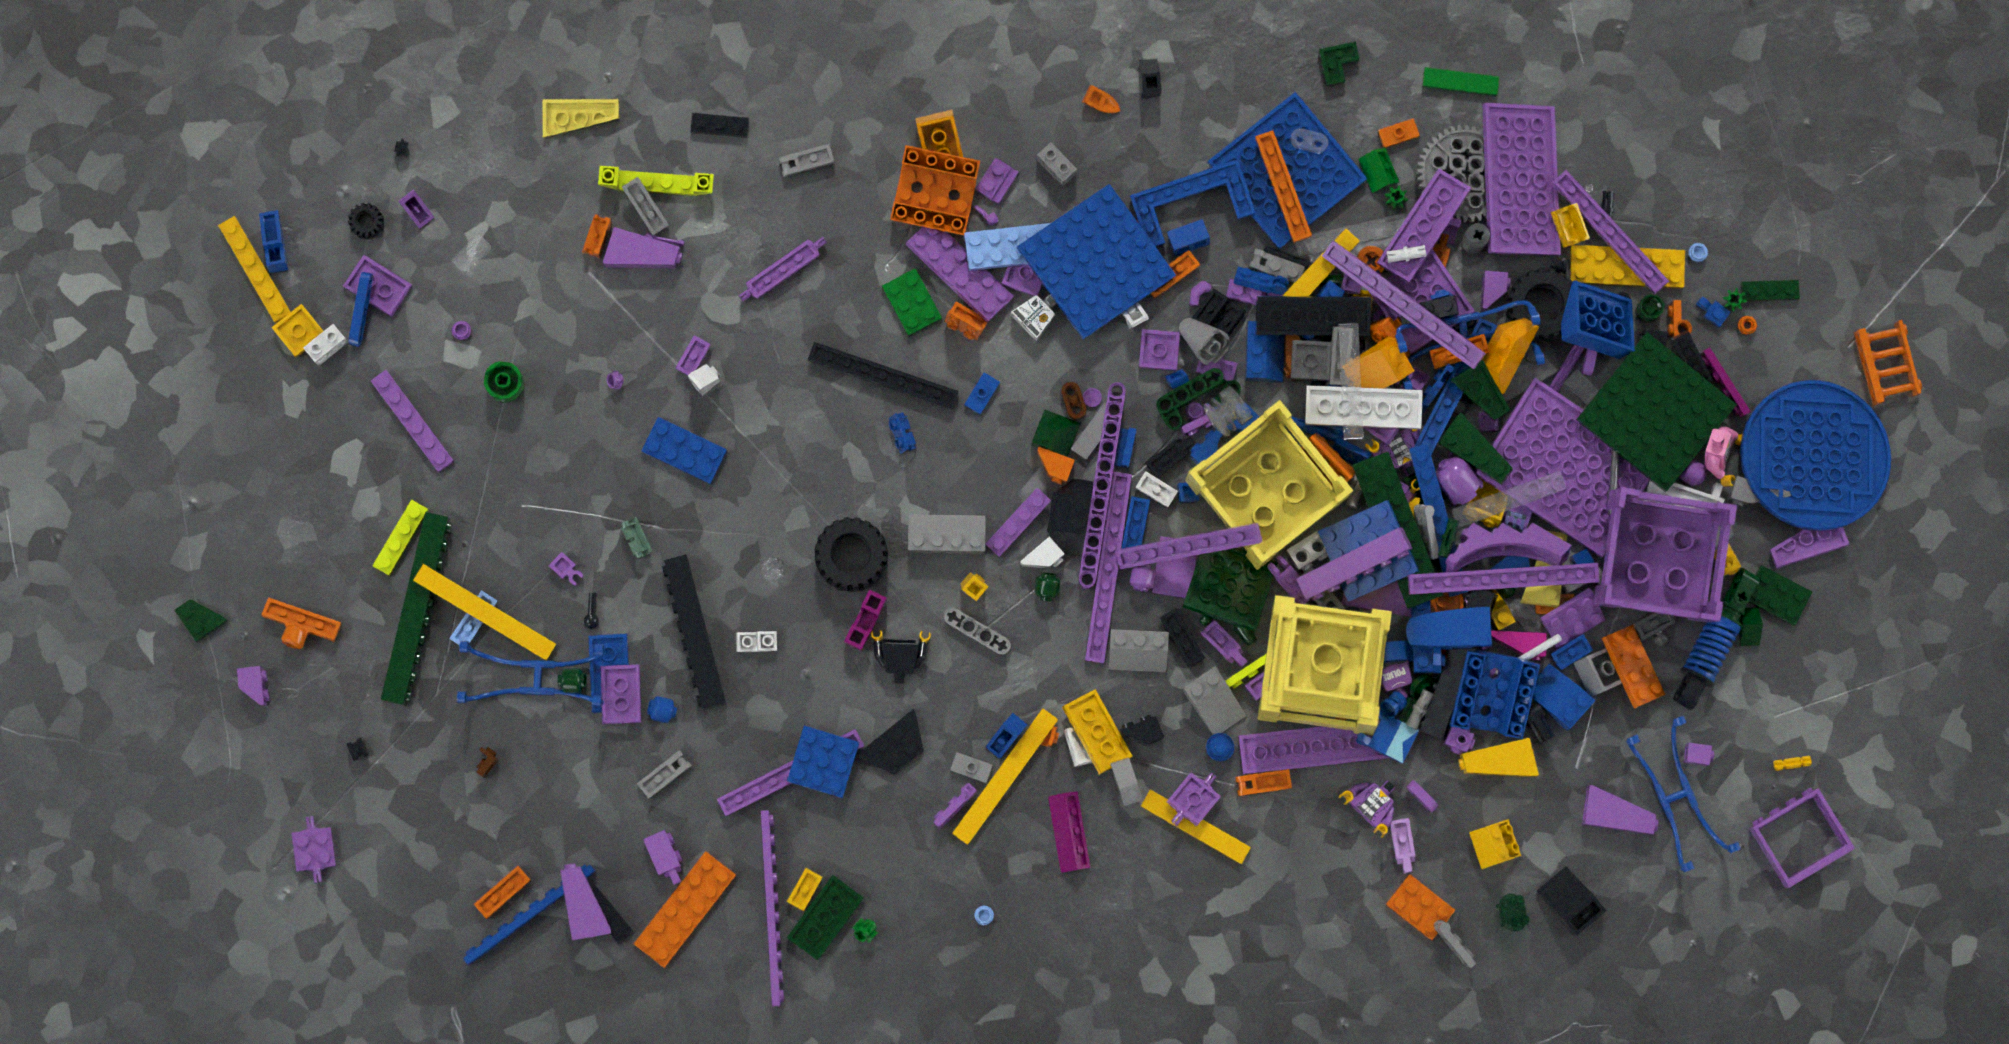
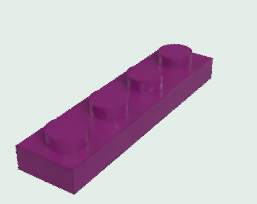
M1709 347L1700 353L1706 367L1711 371L1710 375L1713 381L1720 385L1723 394L1737 404L1732 410L1734 414L1742 418L1750 413V409L1711 348Z

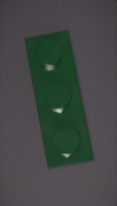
M1799 280L1741 282V293L1745 292L1742 299L1747 302L1800 299Z

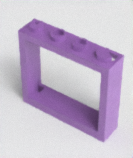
M1809 788L1801 793L1802 797L1797 800L1795 797L1785 802L1786 806L1779 809L1777 807L1768 812L1769 817L1756 819L1752 822L1753 826L1749 828L1785 888H1790L1855 849L1819 788L1814 790ZM1813 798L1842 846L1792 876L1787 877L1759 829Z

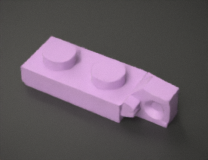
M1409 818L1393 820L1390 824L1395 859L1397 864H1402L1403 874L1411 873V862H1415V850Z

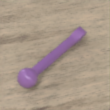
M651 233L645 235L659 241L684 246V241L653 236Z

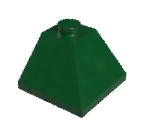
M1044 410L1031 445L1068 457L1080 423Z

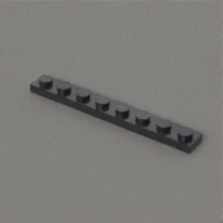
M817 342L813 343L808 357L810 362L951 410L958 395L957 390Z

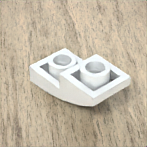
M777 631L736 633V652L777 651Z

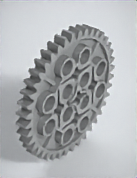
M1458 125L1456 130L1451 126L1449 132L1445 128L1442 134L1438 132L1436 138L1432 137L1430 139L1431 143L1427 142L1425 144L1426 148L1421 150L1423 155H1420L1418 159L1422 162L1416 164L1417 167L1421 168L1416 171V174L1421 175L1416 181L1422 182L1418 189L1425 190L1439 168L1443 171L1447 170V173H1450L1451 176L1471 187V191L1459 207L1454 218L1459 220L1461 218L1463 224L1466 223L1467 219L1470 224L1474 222V219L1477 222H1480L1482 217L1486 220V185L1483 175H1480L1482 172L1485 174L1483 128H1480L1478 132L1476 131V126L1469 130L1468 125H1465L1463 130L1461 125ZM1457 142L1460 145V150L1455 149L1452 143ZM1471 143L1477 144L1479 151L1473 150ZM1464 152L1469 156L1467 159H1465V156H1462ZM1439 160L1441 167H1436L1433 161ZM1452 161L1459 162L1460 168H1455L1452 165ZM1471 162H1476L1479 168H1472ZM1471 180H1475L1478 183V188H1474L1471 185ZM1470 199L1477 200L1478 206H1473L1470 203Z

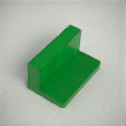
M1386 148L1374 149L1358 159L1372 193L1400 182Z

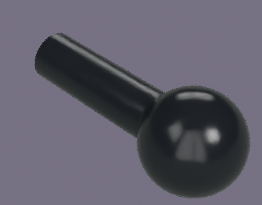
M589 592L588 614L584 617L583 621L584 625L589 629L596 628L599 624V619L595 615L596 592Z

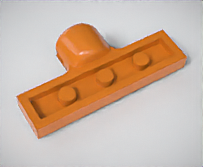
M269 597L261 614L266 619L285 625L286 628L281 637L282 643L294 649L303 648L306 638L310 634L335 642L342 625L339 621Z

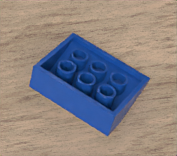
M1574 280L1571 284L1561 321L1562 341L1618 359L1628 355L1631 351H1635L1632 299Z

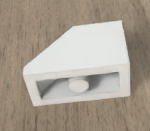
M707 364L688 375L690 382L702 396L720 382L718 378L719 372L713 366L709 367Z
M1048 537L1021 560L1020 564L1022 567L1051 568L1054 566L1056 568L1064 561L1062 559L1064 553Z

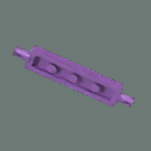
M822 237L813 243L808 239L746 282L747 290L738 296L743 302L750 296L759 299L819 257L818 249L827 244L826 240Z

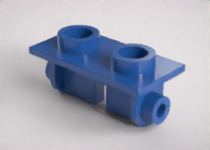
M904 412L895 413L888 418L889 428L893 431L895 446L899 449L900 454L907 450L916 449L913 433H905V430L911 428L907 415H904Z

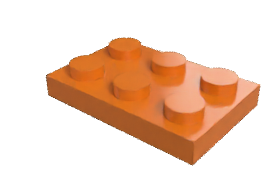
M1408 874L1385 904L1431 941L1438 934L1434 929V923L1437 920L1447 922L1455 912L1453 907L1410 874Z

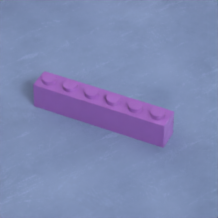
M1397 528L1296 580L1306 600L1312 599L1315 601L1322 598V593L1328 590L1331 593L1340 589L1339 585L1344 582L1350 584L1358 580L1356 576L1362 573L1366 576L1374 572V567L1378 565L1384 567L1392 563L1391 559L1396 556L1399 559L1409 554L1408 551L1413 548L1403 528Z

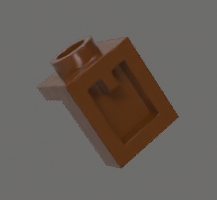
M483 747L479 749L488 756L486 760L483 758L477 765L478 770L476 773L483 778L488 775L499 760L495 757L497 753L489 747L486 750Z

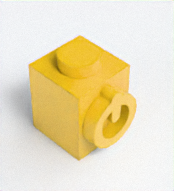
M1729 543L1724 576L1735 574L1741 567ZM1717 549L1715 550V553H1714V558H1715V560H1716V556H1717Z

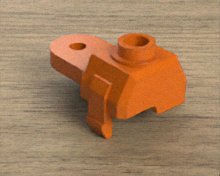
M1398 316L1394 321L1391 317L1374 321L1370 325V334L1373 340L1378 344L1388 336L1396 339V330L1402 325L1401 319ZM1409 350L1408 352H1404L1407 358L1410 355Z

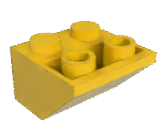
M1509 819L1469 832L1481 869L1521 856Z

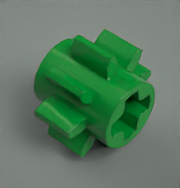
M1400 186L1397 189L1390 187V194L1385 193L1384 197L1388 198L1386 205L1390 204L1392 210L1397 206L1402 209V202L1408 201L1404 197L1407 191L1400 190ZM1395 194L1398 195V198H1399L1398 201H1395V200H1394V199H1395V198H1394V195H1395Z
M1738 288L1735 289V292L1728 290L1729 296L1723 297V300L1728 301L1725 308L1732 307V312L1735 311V308L1742 310L1741 304L1747 303L1746 300L1742 299L1745 292L1738 293ZM1732 296H1734L1735 298L1739 297L1738 304H1736L1735 302L1732 304L1730 303L1732 301Z
M860 918L853 926L855 938L860 942L867 940L870 943L878 934L875 931L877 928L875 922L871 919L864 921L863 918Z

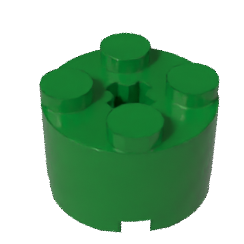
M498 361L487 368L484 376V387L493 399L501 403L514 401L521 395L524 390V378L514 364ZM503 378L507 380L506 385H503L501 382Z

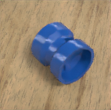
M1393 692L1389 695L1388 699L1381 702L1380 709L1384 715L1393 718L1407 706V700L1400 692Z

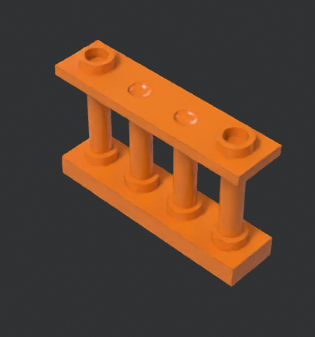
M1902 320L1894 323V329L1872 334L1867 333L1866 328L1854 332L1873 406L1882 404L1886 396L1907 391H1912L1913 397L1921 394L1922 383L1917 378L1906 336L1908 335V329ZM1897 336L1900 347L1878 352L1871 351V341ZM1902 354L1905 365L1880 371L1876 369L1874 362L1877 359ZM1907 372L1908 384L1886 389L1881 388L1879 382L1881 378Z

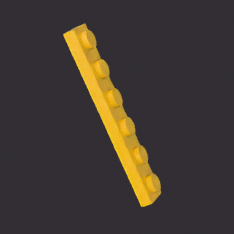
M233 216L218 226L273 321L277 323L291 311L237 218Z

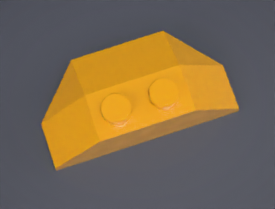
M1527 318L1499 324L1488 344L1490 353L1485 354L1482 358L1502 394L1507 390L1539 329V326H1533L1532 322Z

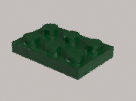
M1760 565L1755 574L1760 578V581L1749 603L1795 626L1812 591Z

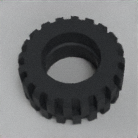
M1544 268L1532 269L1526 274L1521 275L1511 287L1506 304L1521 300L1526 301L1529 293L1538 288L1550 289L1558 295L1561 302L1560 313L1554 320L1537 325L1539 329L1533 340L1538 343L1543 341L1552 342L1562 337L1561 321L1573 282L1571 279L1568 280L1564 273L1555 272V269L1551 268L1549 270ZM1525 305L1507 309L1506 314L1510 321L1527 318L1531 321L1526 312Z
M845 517L839 521L837 519L833 521V524L827 525L824 528L823 533L818 537L817 544H815V563L821 577L831 587L833 586L840 591L854 592L859 590L860 592L867 587H872L882 577L887 566L888 550L884 536L876 526L874 527L867 520L863 521L857 517L854 519ZM844 538H859L869 549L868 563L858 572H845L838 568L834 562V548Z

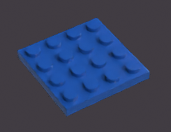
M1386 500L1321 529L1318 533L1330 561H1333L1400 528L1389 500ZM1409 550V554L1400 559L1398 556L1392 558V563L1381 567V565L1374 567L1375 571L1366 576L1363 573L1356 576L1358 580L1350 584L1342 583L1341 587L1347 601L1355 600L1418 572L1419 570L1411 551Z

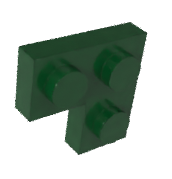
M1356 41L1318 50L1326 87L1346 82L1342 65L1360 60Z

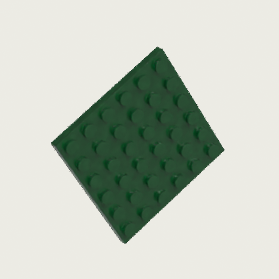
M1647 332L1635 346V351H1631L1576 420L1661 490L1667 492L1709 440L1712 430L1717 429L1737 404Z

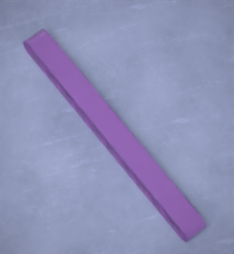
M1119 382L1110 385L1107 395L1078 583L1083 589L1092 588L1097 577L1126 393L1125 386ZM1118 387L1122 390V394L1114 396L1111 390ZM1111 406H1116L1119 409V413L1111 415L1108 409ZM1114 425L1116 432L1113 434L1107 433L1106 426ZM1104 444H1111L1113 451L1106 453L1103 450ZM1103 462L1108 463L1110 470L1107 472L1102 471L1100 464ZM1099 481L1106 482L1107 489L1099 490L1097 483ZM1096 500H1102L1104 502V507L1102 509H1096L1094 507V502ZM1092 519H1099L1101 526L1093 528L1091 526ZM1089 538H1096L1098 545L1096 547L1089 546ZM1092 556L1095 558L1096 563L1093 566H1088L1085 563L1086 557ZM1089 575L1092 577L1093 582L1085 585L1082 582V577Z

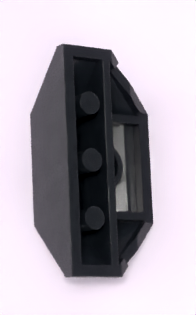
M1074 478L1053 493L1047 532L1066 555L1082 557L1093 481Z

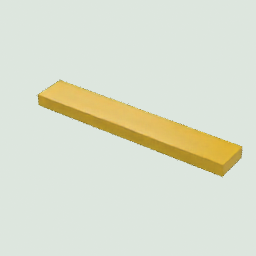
M1345 229L1334 240L1349 252L1360 242L1348 229ZM1323 252L1283 296H1309L1336 266L1322 257Z
M1151 789L1149 790L1140 807L1242 864L1251 848L1250 846L1203 819L1197 827L1185 818L1181 820L1178 826L1174 825L1175 822L1172 823L1171 820L1175 817L1177 811L1167 803L1168 799Z

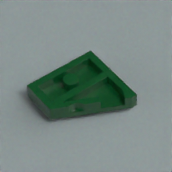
M191 599L174 610L196 642L228 621L225 617Z

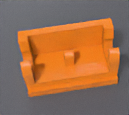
M597 214L594 215L582 253L601 258L612 225L610 218H601Z

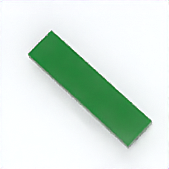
M1424 68L1422 87L1489 96L1498 95L1499 76Z

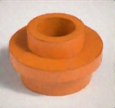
M1744 316L1738 321V329L1742 334L1750 335L1757 329V322L1751 316ZM1744 323H1749L1750 328L1746 329Z

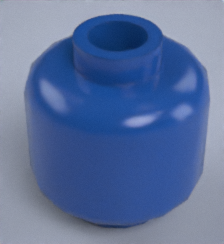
M656 696L649 701L647 714L650 715L652 720L668 723L671 718H675L677 707H674L672 699Z

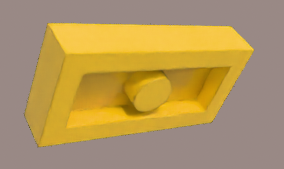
M805 868L787 902L804 911L823 877Z

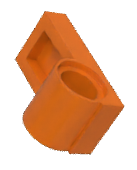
M1673 300L1667 307V316L1670 317L1668 336H1671V338L1680 334L1678 326L1685 327L1689 333L1692 332L1691 323L1687 320H1682L1681 300Z

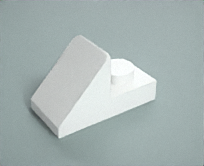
M1139 302L1122 313L1129 329L1149 319Z

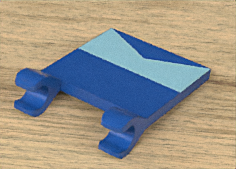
M1379 710L1378 720L1381 721L1372 739L1363 733H1359L1356 742L1403 764L1419 730L1408 726L1394 717L1389 718Z

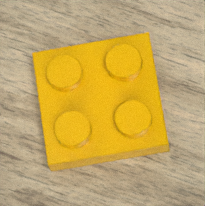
M302 304L271 327L296 358L305 351L304 346L323 332V329Z

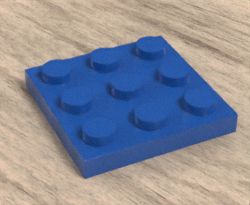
M804 726L787 782L843 798L860 742Z

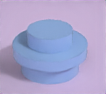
M1695 243L1689 248V257L1695 262H1701L1706 259L1708 250L1705 245Z
M980 906L976 909L974 917L980 925H988L992 922L994 913L990 907Z

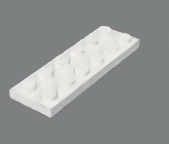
M1330 386L1306 387L1305 425L1421 429L1422 390Z

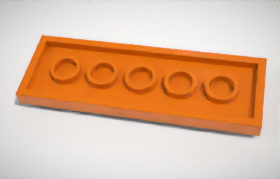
M705 851L638 937L634 945L665 968L736 877V874Z

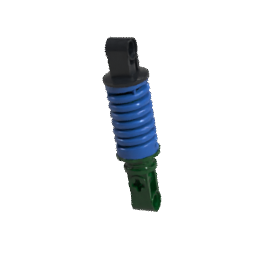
M1740 568L1735 574L1725 598L1720 601L1723 602L1721 620L1719 622H1705L1706 625L1703 626L1699 638L1696 639V645L1692 647L1693 651L1689 653L1690 658H1687L1686 664L1680 668V672L1685 676L1674 693L1673 700L1689 710L1696 707L1705 686L1713 687L1716 675L1720 671L1718 667H1722L1723 663L1721 661L1726 660L1724 654H1729L1728 648L1733 646L1732 642L1736 640L1735 636L1743 628L1739 620L1741 616H1744V609L1760 581L1758 576L1745 568Z

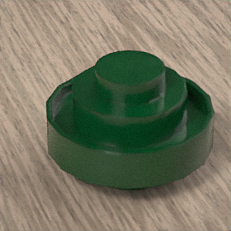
M1422 674L1413 679L1409 690L1410 696L1418 701L1423 689L1433 693L1435 679L1428 674Z

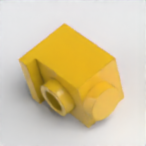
M971 572L960 583L961 590L975 601L980 598L989 586L984 583L985 580L980 575H974Z

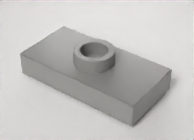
M956 752L950 771L987 783L993 765Z

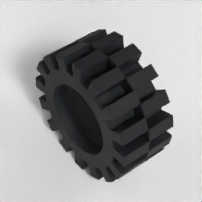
M361 203L360 206L357 204L356 208H352L351 214L348 215L350 229L359 238L368 239L370 237L372 239L374 235L378 236L379 231L383 230L382 225H384V218L380 210L371 203ZM364 214H369L373 217V224L368 228H363L359 225V219Z

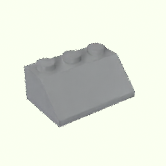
M1111 629L1108 670L1166 673L1169 632Z

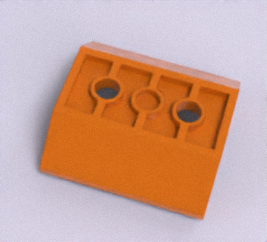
M906 145L890 220L965 236L964 233L968 224L980 161ZM915 182H920L923 186L922 191L919 193L912 191V184ZM951 190L959 192L960 197L958 200L953 201L949 198Z

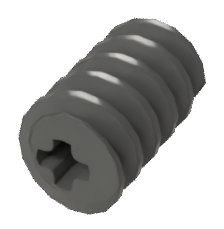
M1476 223L1471 225L1462 238L1461 244L1463 249L1470 254L1481 252L1490 240V232L1483 224Z

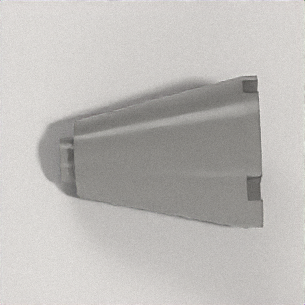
M1186 318L1180 323V334L1201 363L1209 365L1208 363L1210 362L1216 363L1227 352L1228 346L1226 344L1227 340L1229 341V336L1224 331L1192 318Z

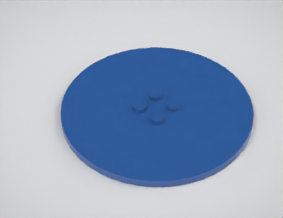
M1806 380L1790 383L1778 388L1755 407L1746 422L1741 438L1740 457L1742 470L1752 492L1769 513L1777 519L1797 528L1826 531L1841 528L1855 522L1869 512L1878 502L1889 479L1891 449L1881 420L1861 397L1847 388L1834 383ZM1770 490H1779L1778 497ZM1783 490L1789 491L1791 496L1783 497Z

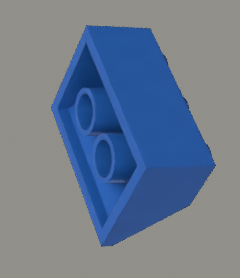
M1248 321L1246 325L1245 381L1283 383L1284 335H1256V321Z

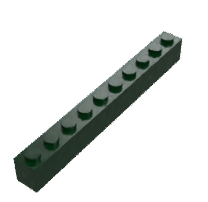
M425 512L381 695L382 701L406 706V703L411 700L412 691H410L411 683H415L417 672H414L416 664L419 665L421 659L419 649L420 645H424L426 637L423 632L424 628L428 627L430 621L428 611L434 604L433 592L413 580L423 564L436 572L442 570L443 560L441 557L442 553L446 552L448 541L445 540L447 533L450 534L452 529V522H450V518L447 516Z

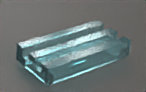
M1507 511L1504 524L1509 525L1510 516H1513L1511 528L1515 529L1517 519L1520 518L1521 523L1518 532L1521 533L1527 515Z

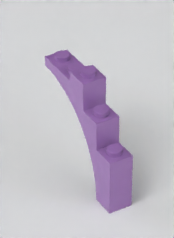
M1472 523L1469 528H1465L1460 535L1462 540L1456 552L1448 556L1446 572H1457L1474 561L1494 556H1521L1539 560L1551 566L1563 565L1569 558L1572 545L1534 523L1528 528H1524L1521 533L1504 523L1498 528H1494L1492 533Z

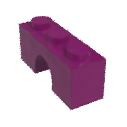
M868 591L859 614L844 640V644L861 652L863 651L887 601L886 597L874 591Z

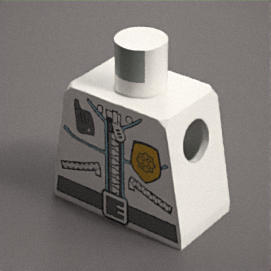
M1036 295L1011 312V316L1037 341L1054 319L1055 313L1051 308L1057 303L1051 295L1043 301Z

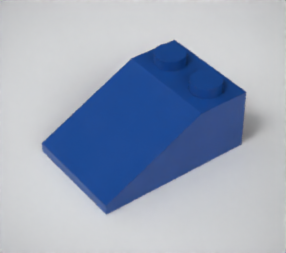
M1548 664L1537 677L1532 700L1535 703H1539L1541 708L1566 731L1571 729L1595 702L1586 691L1551 664Z

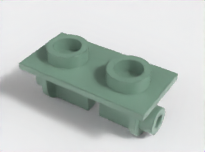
M637 517L629 522L621 523V530L626 540L631 539L632 541L628 544L633 552V556H636L637 559H642L652 552Z

